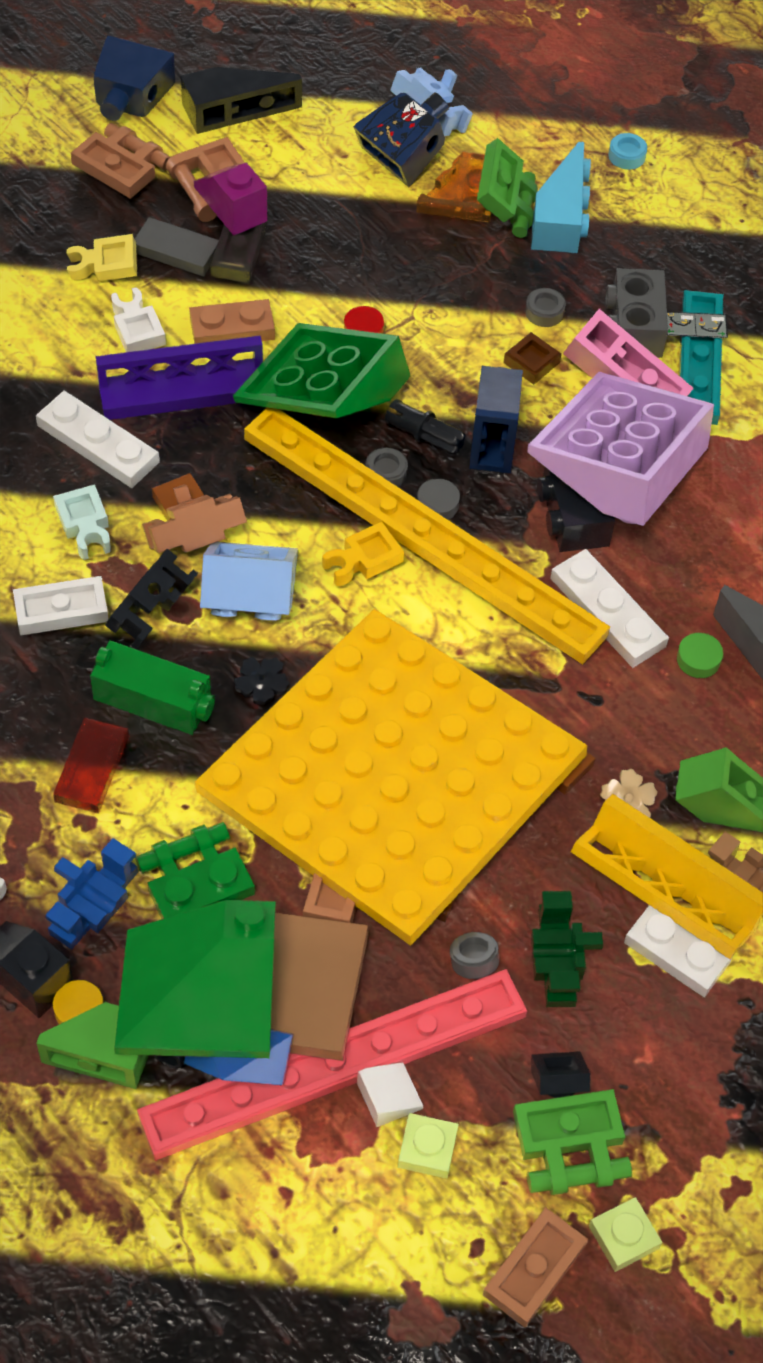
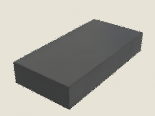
M151 217L147 219L135 237L138 255L203 277L220 252V240Z

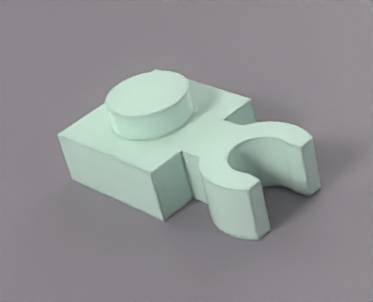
M95 484L53 496L55 508L66 537L69 539L77 536L78 554L83 560L89 559L87 546L91 543L101 544L105 554L111 552L109 533L104 529L109 527L108 517Z

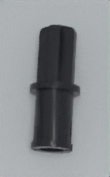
M395 399L389 405L390 408L403 414V416L400 417L386 411L385 422L414 435L416 442L423 443L426 441L451 454H457L462 449L466 436L465 433L436 419L435 413L431 411L424 413L403 403L399 399Z

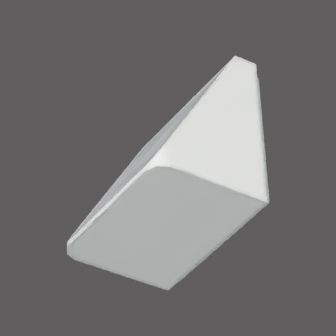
M403 1062L369 1067L358 1071L357 1085L376 1127L423 1109V1104Z

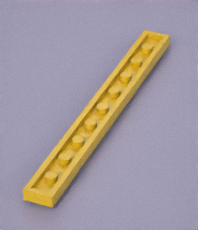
M267 407L244 428V440L372 525L382 521L396 541L582 665L608 637L609 625L280 409Z

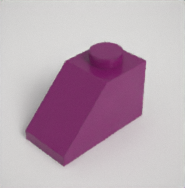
M247 162L226 167L194 181V188L233 236L267 221V186Z

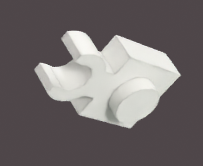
M137 287L132 288L133 300L130 302L121 301L117 293L111 295L112 308L115 314V329L126 352L149 350L166 345L165 332L152 305L143 308L142 293Z

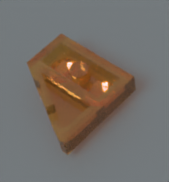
M462 152L452 162V167L443 171L435 179V187L427 195L422 193L418 197L416 212L490 222L492 212L487 211L477 200L485 155Z

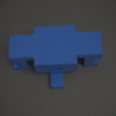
M114 838L101 851L103 868L100 871H97L96 864L90 860H87L79 868L64 857L54 866V872L68 880V883L57 894L59 901L55 903L45 917L52 922L48 928L49 935L71 950L89 929L96 933L101 931L128 899L125 887L138 873L137 865L131 862L136 857V853Z

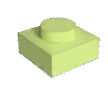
M409 1113L397 1168L448 1179L459 1124Z
M636 1197L591 1219L589 1224L591 1232L614 1272L659 1250L663 1243Z

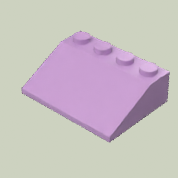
M598 372L528 444V453L603 514L619 518L625 523L644 526L708 448L714 404Z

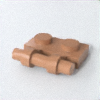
M109 123L104 131L106 137L95 132L71 152L72 165L130 199L155 178V166L164 171L167 170L166 162L170 158L169 155L163 152L161 146L152 141L146 143L137 137L135 131L126 126L120 128L113 123Z

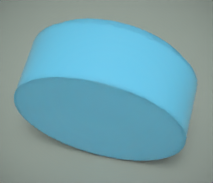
M622 133L616 135L610 142L609 160L619 168L627 170L636 169L645 162L647 144L643 138L636 134Z

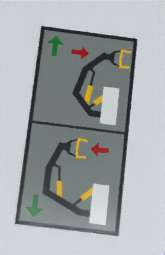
M667 312V335L728 338L726 314Z

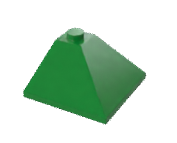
M297 323L236 391L233 398L236 403L339 418L391 401L411 375L400 338L397 335Z
M224 900L128 929L114 1046L115 1054L270 1059L276 902Z

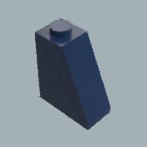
M482 365L469 469L511 474L519 418L523 370Z

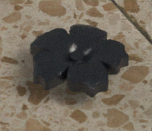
M253 656L249 659H243V666L240 668L241 677L234 679L237 692L246 698L253 695L254 704L261 705L273 701L274 694L284 695L290 687V682L286 680V674L281 673L283 662H280L277 657L272 659L264 658L261 666Z

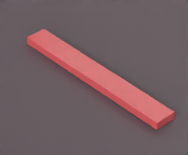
M507 969L349 1028L343 1061L290 1053L283 1085L225 1081L218 1078L137 1109L138 1118L154 1160L157 1161L357 1083L358 1071L365 1068L402 1062L405 1065L526 1018L527 1009Z

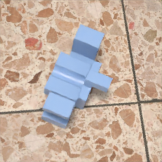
M417 68L413 74H409L406 70L397 71L390 91L396 96L399 93H407L420 105L434 92L438 93L446 103L452 102L454 95L451 91L457 74L452 70H445L442 80L437 81L422 68ZM464 105L449 107V110L438 119L444 136H450L451 131L455 129L460 133H465L473 113Z

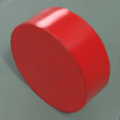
M358 306L346 313L344 329L383 334L384 317L373 307Z

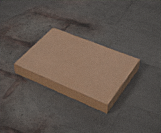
M275 913L271 1029L293 1034L291 1054L343 1061L369 935L368 925Z

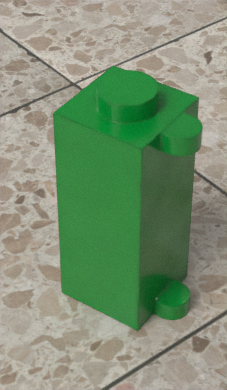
M111 640L106 648L101 647L97 653L96 666L90 675L94 700L190 735L194 734L201 720L206 722L209 719L215 704V696L211 695L209 675Z

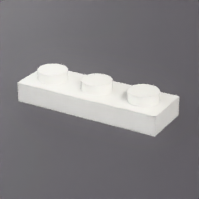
M66 391L61 392L36 415L38 427L130 488H133L160 463L158 451Z
M587 549L552 568L550 579L572 602L610 626L609 635L606 640L632 668L666 648L669 637Z

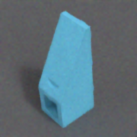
M584 142L576 144L536 193L531 250L578 253L580 237L587 238L589 214H583L582 209L588 210L590 186H583V182H589L591 159L584 158Z

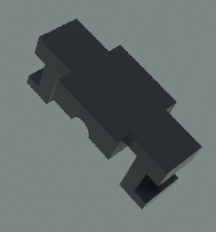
M166 549L105 624L115 634L122 628L136 640L132 647L136 650L153 629L136 615L140 609L150 614L156 605H159L169 611L198 574L193 569L188 575L176 566L174 561L178 556L169 549ZM170 588H174V590L170 593ZM158 589V590H159V594H158V595H153V594L155 593V591Z

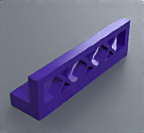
M261 335L95 356L103 415L107 419L112 420L236 403L233 395L263 362ZM253 352L252 359L237 361L232 359L237 353ZM198 358L210 359L205 365L195 366L191 364ZM159 363L170 365L165 370L153 371L149 369L154 364ZM119 368L129 370L124 375L111 377L106 375V370Z

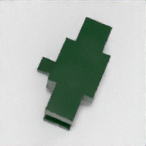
M542 891V904H539L538 909L540 929H532L531 933L534 981H544L546 1008L576 1006V992H580V980H583L586 969L585 950L603 948L602 932H583L582 923H572L571 928H569V921L573 910L571 891Z

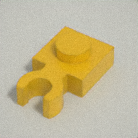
M382 521L345 538V550L333 549L322 556V567L324 570L330 569L333 566L342 567V569L334 572V584L336 586L349 583L354 573L361 571L364 577L369 579L404 562L403 549Z

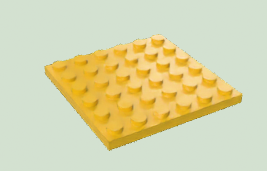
M374 608L195 781L196 792L311 875L317 874L322 878L325 885L346 899L348 897L355 902L357 908L411 946L587 756V745Z

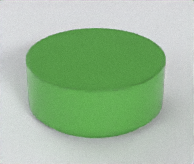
M692 633L686 636L681 641L677 653V663L681 670L695 678H707L714 675L718 671L723 658V648L720 642L706 633Z

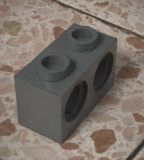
M617 268L614 285L607 284L605 307L606 309H612V314L608 316L656 357L662 358L668 334L664 270Z

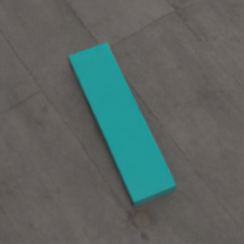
M684 290L681 312L723 314V294ZM680 336L679 376L693 387L688 397L714 404L712 425H718L720 417L722 338Z

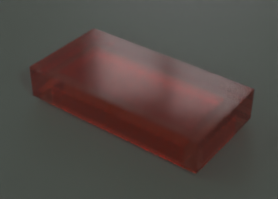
M88 718L83 719L54 790L53 797L55 803L99 814L129 738L128 728Z

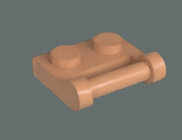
M225 137L171 156L166 162V169L173 179H178L194 204L193 210L199 220L208 222L217 215L194 188V181L196 179L191 170L199 167L203 175L207 176L226 167L245 162L229 138Z

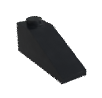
M213 67L180 76L182 105L197 134L302 108V77L300 74Z

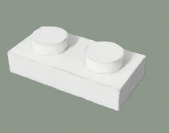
M101 576L13 589L20 636L108 621V611Z
M650 905L626 934L624 941L630 948L704 998L732 960V958H727L715 950L711 944L700 940L675 923L669 916L660 913Z

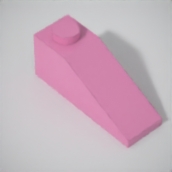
M600 309L582 328L563 353L591 378L598 372H603L684 396H688L693 390L691 385Z

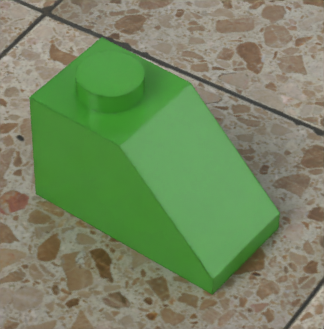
M722 748L680 761L676 785V801L703 822L763 832V777L728 748Z
M107 1002L41 1033L36 1043L41 1063L137 1089L149 1055L115 1054L114 1046L119 1006Z

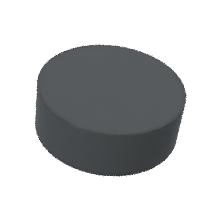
M536 289L527 297L526 317L537 326H555L564 318L566 300L560 292L554 289Z
M380 448L371 452L366 459V467L395 486L399 487L405 482L408 463L406 457L400 451L393 448Z
M431 479L420 486L417 500L449 520L456 515L459 509L460 493L458 488L450 481Z
M470 932L456 938L450 946L452 968L458 975L464 978L478 979L492 974L499 965L498 944L492 936L486 933Z

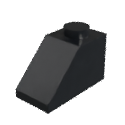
M5 921L0 926V984L36 1017L40 1018L53 1006L56 992L66 983L74 981L70 961L35 929Z

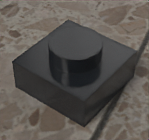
M580 1051L531 1055V1074L540 1095L560 1098L573 1096L579 1092H590L591 1073Z

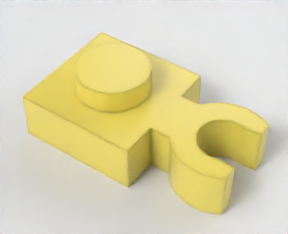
M133 234L94 239V249L90 250L82 246H73L67 249V255L71 262L81 261L77 265L67 266V271L72 280L85 279L91 273H95L98 281L137 276L136 241Z

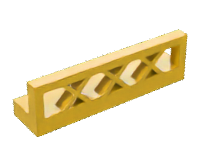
M614 794L604 801L593 826L575 842L571 853L660 913L669 916L675 923L700 940L711 944L715 950L729 959L735 955L754 933L763 917L762 891ZM597 841L611 850L613 855L603 854L591 845ZM633 870L644 872L652 878V881L642 880L633 873ZM673 897H681L690 903L692 908L682 907L673 900ZM713 924H721L736 935L730 939L715 929Z

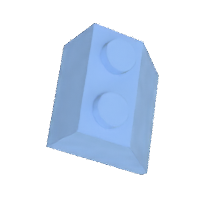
M227 542L210 544L203 554L200 608H210L212 615L222 617L237 616V611L255 612V618L262 620H280L281 614L289 615L293 601L298 548Z

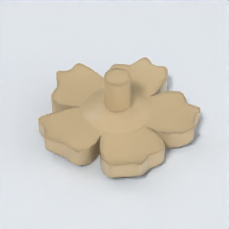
M633 769L621 770L620 783L615 779H611L608 784L602 785L600 797L607 800L614 794L650 818L651 814L645 805L654 804L657 790L652 782L642 784L643 777L636 774Z

